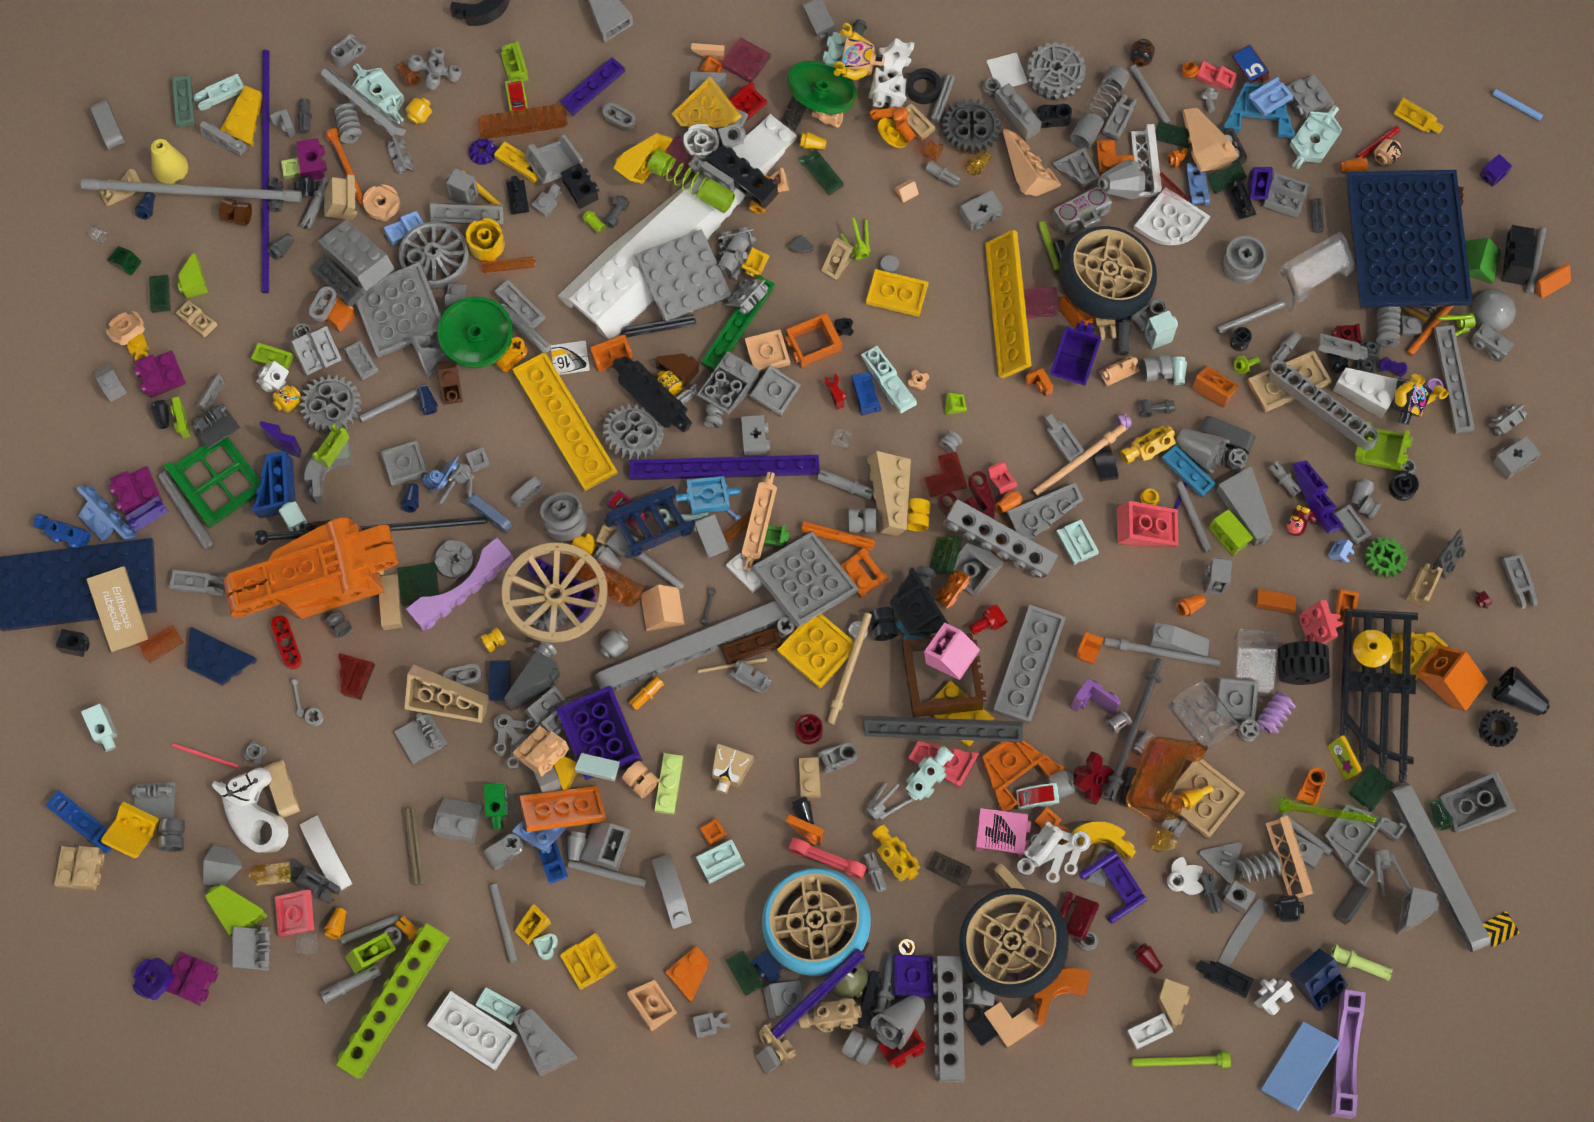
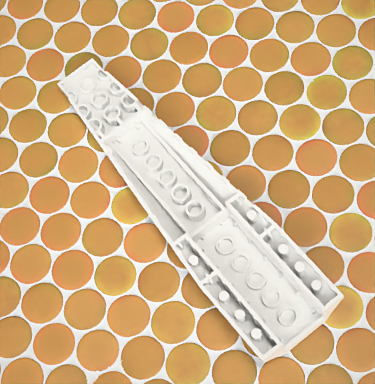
M770 114L746 135L744 144L731 148L738 157L745 158L750 163V166L754 169L758 168L766 175L785 153V150L797 139V135ZM728 164L727 166L732 167L735 164ZM699 174L698 179L693 184L692 193L699 190L700 184L704 179L702 174ZM743 174V175H741V177H747V176H748V174ZM690 180L683 187L685 189L688 188L691 185L692 180ZM690 188L688 190L679 189L610 245L558 295V298L569 308L575 306L595 323L597 331L607 340L616 338L623 331V327L629 326L654 301L635 255L702 229L708 241L712 233L721 226L726 217L731 215L733 209L744 200L746 195L735 188L733 192L736 195L732 206L726 213H722L698 199V193L691 195Z

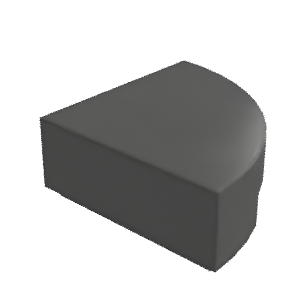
M800 235L788 246V249L794 253H808L814 249V246Z

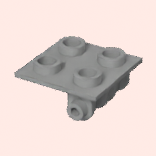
M743 280L739 284V288L727 297V301L723 305L740 307L739 311L743 315L749 313L757 304L756 301L759 302L767 294L768 287L763 284L765 280Z
M422 712L418 713L414 721L394 731L413 764L448 745L428 713L424 715Z
M175 782L135 784V788H132V795L135 796L134 807L159 818V820L174 819Z
M233 926L232 967L269 971V953L271 952L269 949L271 946V931L269 927L253 929Z

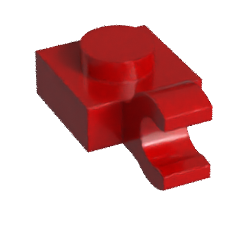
M834 374L835 381L829 382L828 378L825 377V385L829 388L832 400L838 410L844 407L846 396L843 389L840 390L838 387V375Z

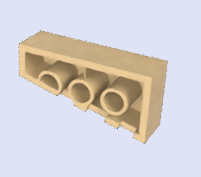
M876 451L867 458V462L871 469L870 480L873 481V498L876 499L877 504L876 515L879 533L897 537L907 530L911 459Z
M412 666L407 675L406 710L482 723L487 713L488 695L419 666Z

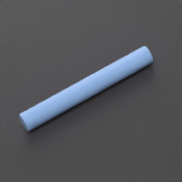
M1497 89L1494 91L1493 96L1538 121L1542 119L1543 114Z

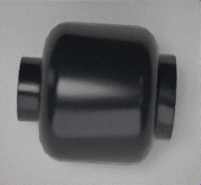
M1296 895L1280 896L1278 902H1275L1276 918H1279L1282 922L1299 921L1301 914H1305L1304 903L1299 902V898Z

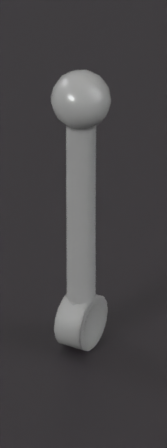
M292 678L290 683L293 685L298 710L296 714L298 717H303L305 712L301 708L297 688L298 679Z

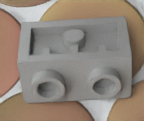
M1484 323L1470 340L1475 348L1484 351L1491 359L1497 360L1500 363L1515 345Z

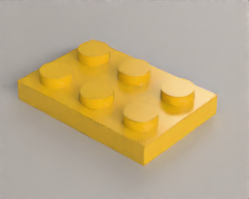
M875 269L866 304L920 317L929 282Z
M950 680L932 701L966 698L969 696ZM984 709L932 716L939 719L991 721L995 719ZM959 740L967 748L975 742L972 740Z

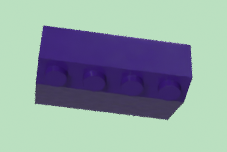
M611 685L556 709L577 761L581 753L620 762L618 771L632 766L637 761H643ZM583 774L585 780L595 778L593 776Z

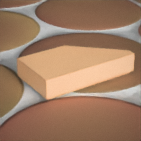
M692 43L691 50L705 59L709 55L716 60H725L724 45Z

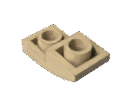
M189 300L175 312L186 324L204 338L217 326L213 319L204 314L198 306Z

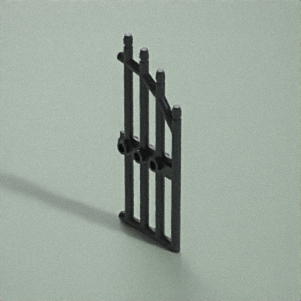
M1344 609L1340 737L1343 735L1347 737V727L1349 726L1359 739V762L1366 763L1368 747L1379 755L1380 776L1386 775L1388 758L1399 762V782L1406 783L1407 764H1414V757L1407 755L1409 694H1416V675H1410L1412 620L1418 621V613ZM1352 617H1364L1363 632L1372 629V618L1384 619L1383 633L1390 640L1392 619L1404 620L1402 674L1390 673V659L1382 665V673L1370 672V667L1362 665V672L1350 671ZM1349 691H1361L1360 728L1348 713ZM1369 692H1381L1379 745L1368 738ZM1389 693L1401 694L1399 754L1387 750Z

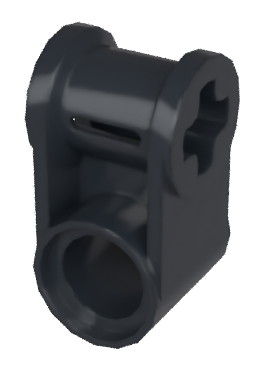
M1068 104L1041 105L1037 107L1039 120L1042 122L1041 128L1065 127L1069 125L1072 108Z

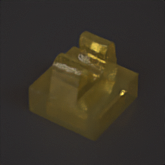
M1167 829L1158 831L1151 850L1158 853L1167 850L1171 851L1172 849L1176 850L1178 842L1171 838L1173 832Z

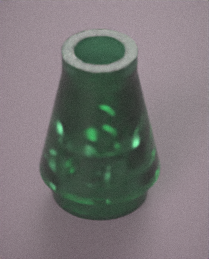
M1435 800L1430 803L1434 826L1439 831L1451 828L1454 825L1452 822L1454 819L1442 804V801Z

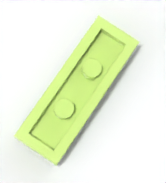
M667 753L663 755L655 812L675 814L684 758L681 755Z

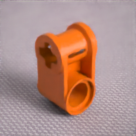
M1313 768L1309 771L1296 796L1297 801H1304L1315 808L1326 780L1324 770ZM1311 775L1319 776L1320 782H1314L1311 779Z

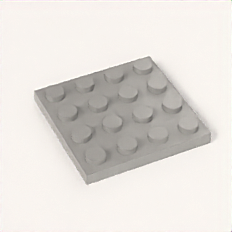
M702 229L635 255L636 261L665 323L725 300L731 294L719 266L717 267L718 263Z
M420 262L386 275L367 291L357 287L364 295L356 304L378 358L411 345L410 337L412 335L433 336L438 333V325L442 315Z
M813 531L752 567V571L797 628L854 595L859 590Z

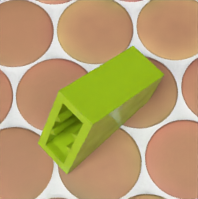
M224 885L212 887L208 894L205 895L231 937L233 926L251 928L268 917L263 909Z

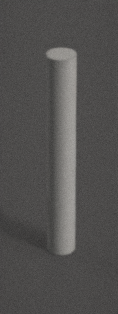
M1290 817L1293 830L1312 844L1323 849L1325 854L1329 855L1333 850L1331 847Z
M398 914L342 935L340 937L342 944L400 921Z

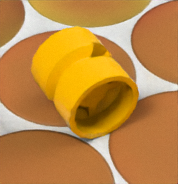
M911 498L908 500L907 530L923 532L929 529V517L927 515L930 514V502L921 498Z

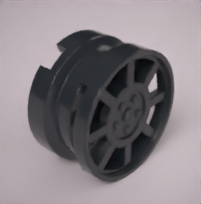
M1409 471L1398 472L1389 484L1390 494L1397 500L1407 501L1418 490V478L1414 474L1408 473Z

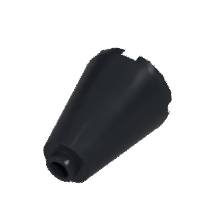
M1517 667L1507 669L1499 678V681H1501L1499 687L1495 686L1493 689L1492 698L1496 701L1536 716L1544 715L1550 707L1546 696Z

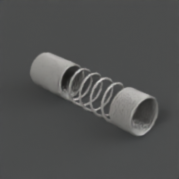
M1109 67L1102 79V85L1098 87V92L1093 96L1094 99L1090 101L1089 107L1086 108L1085 113L1082 114L1070 136L1071 141L1077 147L1091 148L1104 124L1102 118H1107L1108 114L1106 111L1112 110V106L1109 103H1116L1114 96H1120V92L1123 91L1130 78L1128 72L1122 67ZM1102 86L1106 92H1099V88ZM1105 87L1108 88V89L1111 90V91L1119 92V94H1118V95H1114V94L1110 93L1109 91H1107V90L1105 89ZM1098 93L1102 99H1095V95ZM1100 93L1110 95L1115 101H1107ZM1096 100H1100L1107 103L1111 108H1103L1096 102ZM1095 101L1099 107L1091 106V102ZM1092 107L1101 109L1106 113V116L1097 114ZM1090 108L1095 114L1087 113V109Z

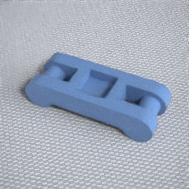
M1186 163L1190 203L1194 206H1197V204L1210 205L1206 171L1200 172L1196 164ZM1193 172H1199V175H1193Z

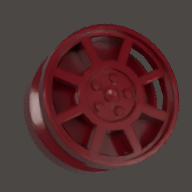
M805 714L797 720L795 734L801 743L811 745L821 739L823 724L816 715Z

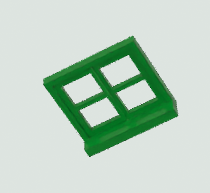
M228 437L209 449L204 444L174 465L171 462L164 465L170 476L209 528L256 498L257 489L260 488L261 480ZM223 446L235 463L219 474H216L205 457ZM202 460L214 477L196 489L184 471ZM240 469L252 487L234 498L222 481ZM219 483L231 501L213 513L201 495Z

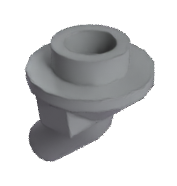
M1204 88V92H1200L1201 99H1205L1208 111L1210 113L1214 112L1213 99H1217L1219 92H1215L1214 88Z

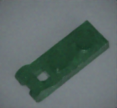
M815 148L810 150L808 155H803L799 158L801 164L808 169L828 195L844 186L843 181Z

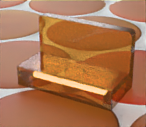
M172 625L142 643L139 647L145 658L152 663L184 642Z

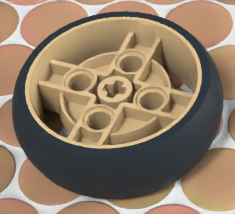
M1098 226L1082 231L1066 245L1059 263V277L1065 294L1081 311L1096 318L1117 320L1137 313L1150 301L1157 283V268L1151 252L1135 235L1117 227ZM1096 248L1089 254L1081 253L1083 250ZM1128 291L1137 293L1131 297L1119 298Z
M1019 888L998 890L979 900L966 915L959 935L960 957L968 975L984 990L1005 998L1028 997L1048 987L1063 969L1069 947L1067 927L1057 908L1043 896ZM1023 905L1019 913H1006L996 919L989 916L994 911L1005 906ZM1043 916L1050 923L1054 935L1052 954L1043 949L1044 937L1039 927ZM1022 922H1029V927L1022 930L1020 929V924ZM994 929H1001L999 936H992ZM976 933L984 937V952L989 960L984 970L980 967L975 957L974 940ZM1011 940H1012V941H1015V940H1016L1018 944H1017V945L1013 944V945L1011 946V944H1010L1009 942H1010ZM1034 949L1036 954L1031 958L1026 957L1027 951ZM1000 957H1008L1005 964H998ZM1032 967L1039 970L1032 977L1022 981H1004L1008 973H1021Z

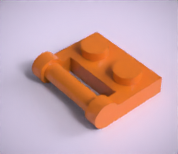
M866 548L861 549L856 555L840 565L859 588L857 594L860 598L889 578L886 573H882L871 559ZM863 559L877 577L875 580H872L858 563L860 560Z

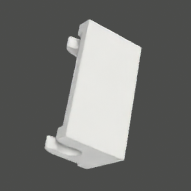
M1047 821L1044 828L1023 854L1040 867L1064 834L1060 829L1055 828Z

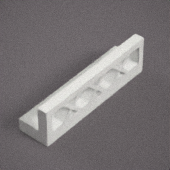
M1147 124L1145 131H1131L1130 134L1134 159L1141 165L1139 169L1144 167L1149 171V174L1145 177V183L1151 187V191L1140 193L1139 198L1158 197L1162 189L1154 124ZM1135 137H1145L1146 142L1140 145L1136 142ZM1140 151L1147 155L1145 161L1138 158L1137 155Z

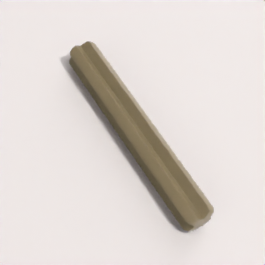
M415 808L405 809L412 878L413 884L419 886L425 882Z

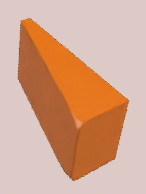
M1338 590L1335 614L1341 616L1337 621L1342 622L1343 625L1337 628L1344 629V609H1357L1358 592ZM1352 617V630L1355 617Z

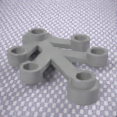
M500 714L494 719V728L499 732L495 753L499 756L506 753L505 739L507 733L512 739L507 766L509 769L515 770L519 767V760L514 757L513 752L530 735L518 734L514 729H526L529 732H534L537 729V725L535 724L533 728H530L528 724L534 723L532 719L517 721L507 714ZM505 720L507 724L501 725L500 722ZM499 746L504 747V750L498 751L497 748ZM511 761H516L517 764L511 766L509 763Z

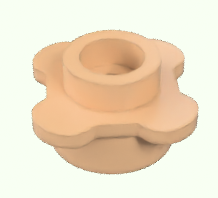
M918 370L912 371V378L908 381V385L918 390H924L926 388V381L929 380V375L927 373H919Z

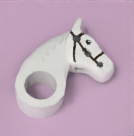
M261 767L234 777L226 784L214 781L212 786L222 795L226 816L239 840L258 853L277 852L286 844L289 836L288 825L283 817L257 805L262 789L272 780L269 770ZM268 822L272 828V836L268 843L265 844L261 839L260 831L264 823Z

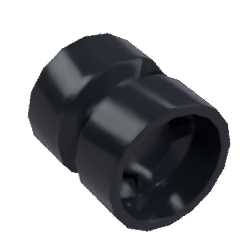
M882 607L869 612L872 615L870 624L874 626L872 627L873 640L887 641L898 636L896 624L893 623L895 621L893 608Z

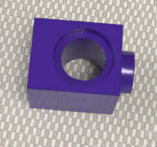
M1498 154L1483 167L1480 176L1484 182L1489 183L1493 187L1509 173L1512 165Z

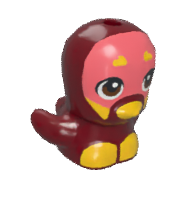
M1297 504L1292 512L1293 515L1286 524V530L1293 536L1303 535L1308 521L1311 520L1313 523L1317 521L1314 512L1307 507Z

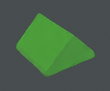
M1489 237L1466 240L1470 278L1492 284L1502 251Z

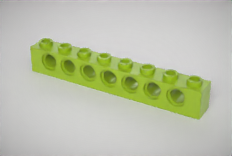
M428 923L419 928L416 933L417 938L415 942L409 944L405 950L406 956L403 961H399L396 964L394 975L391 979L388 978L382 987L384 989L382 994L373 1000L371 1004L373 1008L369 1014L363 1016L360 1021L361 1027L351 1035L348 1041L350 1044L347 1049H343L337 1058L338 1063L336 1065L355 1078L361 1079L450 939V937ZM424 942H429L430 949L426 952H422V944ZM418 959L419 966L411 970V961ZM402 977H407L408 979L405 987L399 986V980ZM395 994L396 1002L393 1005H389V996ZM384 1012L385 1020L378 1023L376 1020L377 1015ZM372 1030L374 1037L372 1040L367 1041L365 1034L367 1031ZM357 1048H361L362 1056L356 1059L354 1051Z

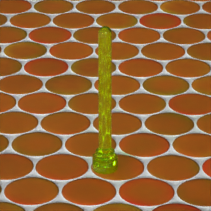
M1281 797L1280 813H1287L1293 810L1368 823H1375L1377 821L1374 815L1293 803V800Z

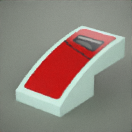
M1057 783L1016 790L1019 810H1026L1037 806L1046 807L1059 803Z

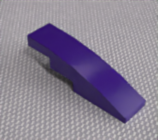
M1307 460L1294 463L1292 466L1299 486L1318 522L1327 534L1340 531L1344 526L1333 513L1336 508L1335 504L1326 495L1329 487Z

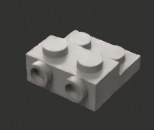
M1315 75L1303 81L1299 79L1286 86L1293 94V98L1289 103L1292 104L1296 114L1301 116L1304 121L1309 117L1311 111L1321 112L1332 106L1335 102Z

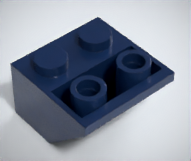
M1321 949L1315 951L1290 973L1297 989L1317 1011H1320L1348 987L1335 958Z

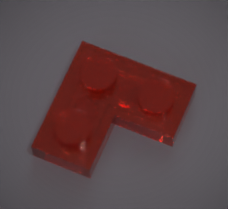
M957 452L938 456L942 474L925 478L930 497L967 488Z

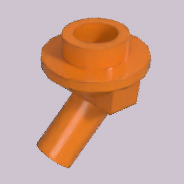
M1183 148L1181 152L1179 150H1171L1167 155L1168 164L1172 168H1176L1179 166L1180 161L1185 159L1189 150L1187 148Z

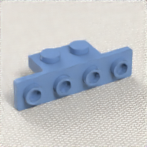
M79 485L77 487V490L88 501L78 516L102 541H106L114 530L123 539H135L137 537L133 528L124 522L121 515L109 506L108 501L102 498L93 486Z

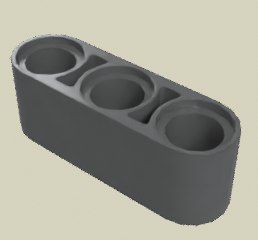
M1206 416L1199 429V432L1229 439L1230 443H1226L1225 447L1229 450L1235 448L1243 449L1247 455L1250 453L1256 439L1253 433L1212 416Z

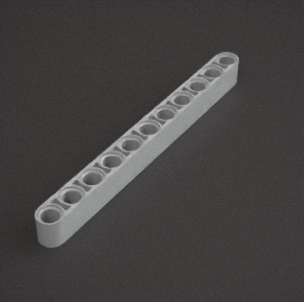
M774 601L597 673L595 679L600 689L611 685L615 692L721 649V645L775 627L781 618L789 616L778 602Z

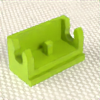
M515 41V43L502 46L503 52H501L508 80H529L519 42Z
M335 424L331 426V432L318 451L312 454L313 460L327 468H330L350 438L346 429H338Z
M1229 509L1216 517L1208 527L1232 556L1244 549L1247 543L1254 538Z

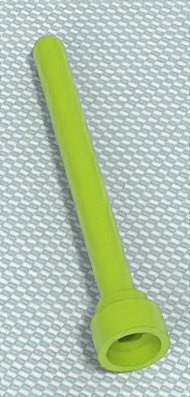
M1221 1051L1216 1056L1133 1058L1131 1060V1065L1134 1067L1217 1064L1221 1068L1231 1067L1229 1051Z

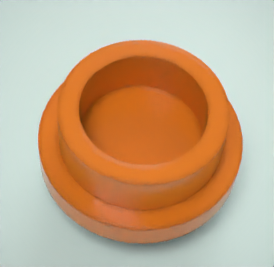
M1187 62L1182 67V75L1185 78H1194L1200 71L1199 66L1195 62Z

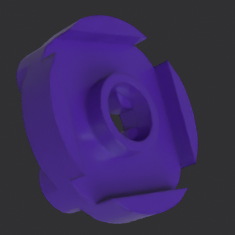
M160 958L143 961L134 972L135 985L133 984V989L145 999L157 1000L174 980V974L171 971L170 965ZM153 975V976H155V978H154V980L151 982L150 977Z

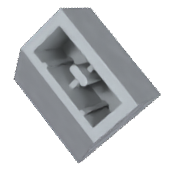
M593 823L580 860L618 872L631 836L630 829L612 823Z

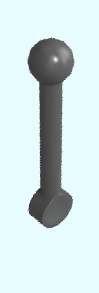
M713 587L708 590L709 598L704 618L701 620L703 625H707L709 622L707 618L713 595L716 594V589Z

